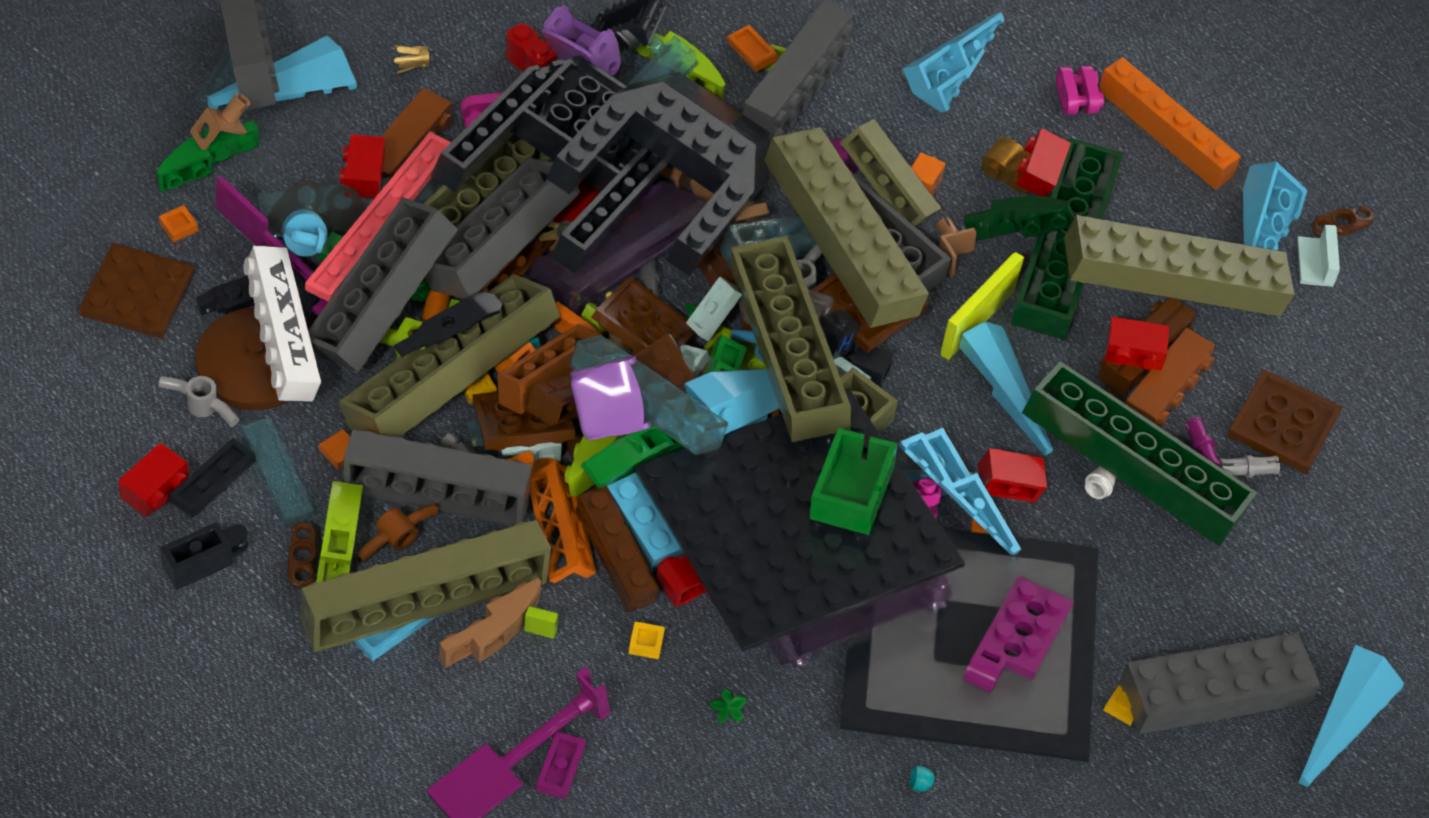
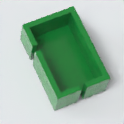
M838 428L811 497L810 519L869 535L895 466L897 443L870 437L867 460L862 459L865 435Z

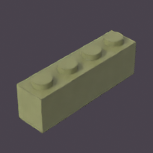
M875 119L857 127L840 142L880 197L915 228L941 209Z

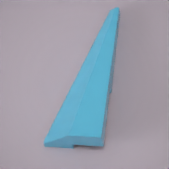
M1002 12L992 14L904 67L903 71L912 93L939 112H947L950 109L948 104L952 98L960 93L959 87L963 80L970 77L985 52L983 48L987 42L993 40L995 36L993 32L999 24L1004 22Z
M328 36L274 62L275 75L280 91L274 93L276 101L305 97V93L310 91L323 90L324 94L332 93V89L348 86L349 90L357 88V82L342 48ZM237 83L208 96V107L218 110V106L228 104L235 93L239 94Z
M983 322L962 333L959 348L993 386L992 395L1044 456L1051 453L1053 446L1046 429L1022 414L1031 393L1004 328L1000 325Z
M943 428L926 435L922 432L898 443V446L1010 555L1014 556L1021 550L1019 544L978 474L970 475Z
M1355 645L1299 779V784L1309 787L1312 781L1330 765L1331 761L1402 690L1404 682L1384 656Z

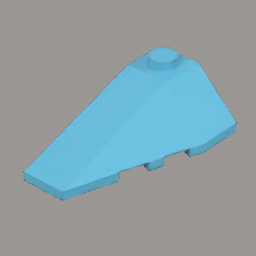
M766 369L709 372L683 383L705 439L723 436L780 408Z

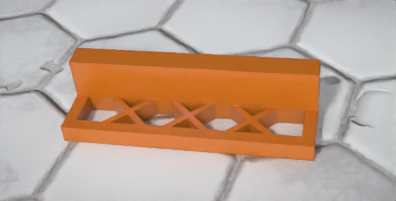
M555 461L531 474L530 496L535 518L551 547L548 577L549 581L553 583L562 580L572 573L585 578L596 574L588 535L576 512L579 496H570L569 485L565 483L567 467ZM547 477L548 485L544 494H542L536 482ZM549 501L553 502L554 510L548 520L544 512ZM556 526L559 528L560 536L554 546L551 544L550 538ZM562 552L565 554L567 565L557 570L556 563Z

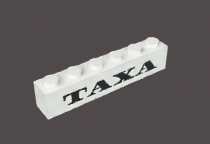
M253 246L249 257H246L244 260L243 268L244 274L248 275L250 282L249 294L254 299L255 318L259 320L261 327L260 339L261 342L265 343V359L267 365H270L272 387L276 388L278 400L313 401L321 384V379L287 248Z

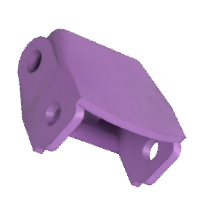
M562 5L555 8L544 22V28L541 32L561 60H568L570 57L581 55L613 77L619 70L621 57L618 41L612 30L608 29L600 33L574 19L567 6Z
M635 356L615 359L570 372L571 388L581 430L586 440L624 435L651 427V421L644 420L642 395L637 378L631 367V364L636 362Z

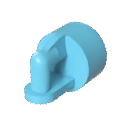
M299 209L293 211L285 218L282 224V237L286 246L293 253L299 256H311L321 253L323 245L327 241V228L317 213L308 209Z

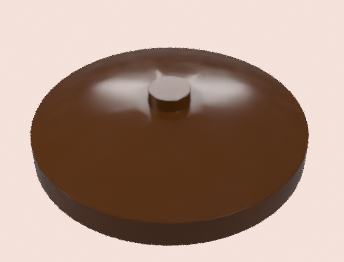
M255 308L236 310L218 318L204 331L196 349L198 376H206L214 381L217 399L225 402L228 406L243 410H265L289 402L278 400L276 388L272 387V372L270 365L266 363L265 343L261 342L260 339L261 327L259 320L255 318Z

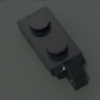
M248 276L209 289L208 292L197 296V308L201 316L215 311L228 314L236 310L255 306L254 299L249 294L250 282Z

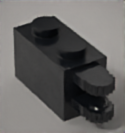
M215 522L160 547L162 567L175 589L178 590L231 566L232 557L239 555L248 548L247 528L237 524L221 530L218 523Z

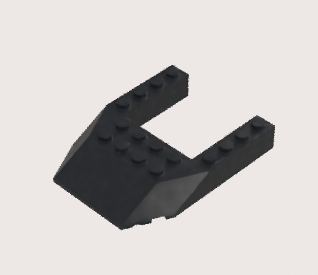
M581 55L570 57L568 60L553 61L550 66L539 68L538 65L531 66L440 153L431 177L456 192L513 134L552 160H555L562 149L613 94L627 86ZM624 134L583 179V181L600 191V193L561 233L551 258L575 273L632 212L668 162Z
M678 71L630 84L613 94L556 156L546 179L570 195L624 134L640 143L714 194L677 238L666 259L667 262L688 276H691L768 182L770 169L764 159L770 146L771 133Z

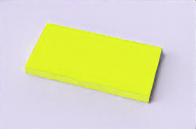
M1017 252L1013 253L948 320L940 352L941 356L950 360L960 349L959 344L962 333L986 322L1015 292L1024 259L1023 256Z

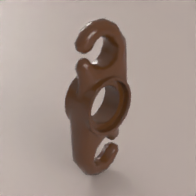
M1360 206L1359 211L1367 215V218H1361L1356 215L1358 212L1356 208L1351 210L1338 208L1334 212L1316 217L1311 224V229L1315 235L1321 237L1323 231L1318 228V225H1335L1337 235L1346 236L1353 231L1369 227L1374 221V213L1370 208ZM1344 218L1349 221L1350 225H1340L1336 219Z
M299 522L291 528V533L296 534L299 530L309 532V536L302 539L296 535L290 537L292 544L288 550V581L293 587L298 589L307 587L315 582L313 577H309L306 581L296 579V575L301 572H306L309 576H313L315 573L317 530L308 522ZM299 550H306L311 553V557L301 561L297 560L294 554Z

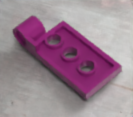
M1018 576L973 655L964 674L963 681L992 694L1004 668L1029 680H1033L1065 622L1074 601ZM1027 609H1035L1040 615H1032ZM1016 630H1025L1029 633V635L1022 636L1018 634ZM1012 650L1016 652L1018 656L1011 657L1007 655L1004 651Z

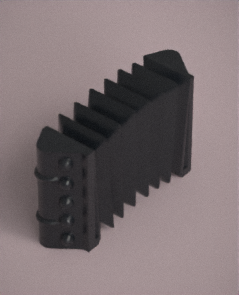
M620 0L619 5L615 2L612 9L607 7L605 12L600 10L591 28L600 33L608 29L612 30L618 41L621 54L624 48L626 50H629L630 47L632 49L635 47L639 48L640 44L644 47L648 46L667 8L665 0H626V2Z

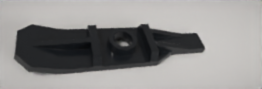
M488 292L469 296L422 322L415 334L395 344L394 349L403 357L412 351L431 344L440 345L446 339L466 328L472 327L473 324L480 320L499 314L502 303L494 294ZM446 324H452V325H453L452 327H449V328H445V327H444Z

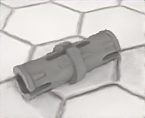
M1244 455L1243 458L1218 459L1222 466L1220 468L1232 476L1245 475V478H1253L1254 475L1279 474L1280 463H1275L1279 461L1277 455L1269 457Z

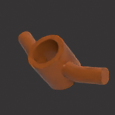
M432 503L413 511L407 516L399 508L388 510L376 523V528L380 533L365 544L357 552V555L365 562L387 543L397 551L407 548L415 541L419 533L414 525L437 515V506Z

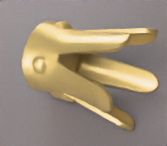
M394 45V48L399 53L412 54L394 59V63L399 64V68H404L399 70L397 74L417 67H429V58L436 57V55H429L427 46L405 47Z
M551 222L547 226L554 229L540 234L538 239L540 241L556 240L549 248L550 251H553L561 233L572 222Z

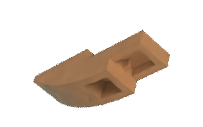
M536 578L531 582H523L514 591L504 596L493 598L486 605L485 619L475 620L467 629L446 636L439 643V660L444 667L447 668L471 654L480 663L505 646L525 625V615L528 606L537 607L541 598V580Z

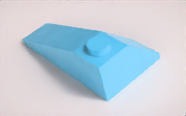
M1278 162L1250 165L1243 187L1244 245L1277 251L1278 242L1282 237H1286L1290 231L1288 228L1293 220H1297L1301 214L1308 190Z

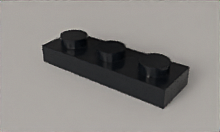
M232 438L169 494L170 502L193 518L256 461L255 454Z

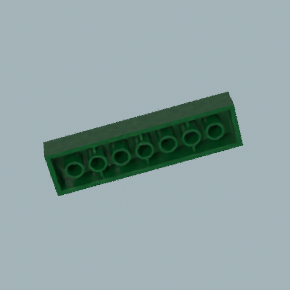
M1070 137L1069 142L1071 144L1050 198L1068 202L1075 216L1079 215L1103 220L1123 153ZM1069 228L1038 235L1011 320V325L1065 341L1083 286V282L1072 281L1069 276L1064 236Z
M1061 361L1034 389L1022 411V414L1079 451L1083 456L1089 458L1218 546L1223 543L1244 516L1258 493Z

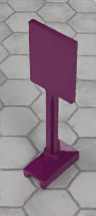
M222 176L218 177L216 181L215 208L256 246L287 248L278 238L268 232V219ZM287 248L292 270L306 282L314 272ZM320 298L321 301L312 307L311 324L315 322L328 301Z
M584 667L576 674L579 694L570 700L571 703L503 757H498L486 743L426 790L427 794L448 818H483L523 786L522 782L510 770L514 765L579 714L583 715L590 710L600 722L610 714L607 690L603 684L597 688L592 687L591 674L587 667Z

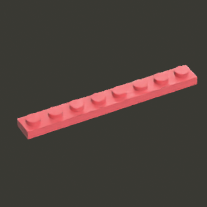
M431 132L428 133L306 281V291L329 302L401 198L404 197L414 201L431 180V175L440 153L451 142Z

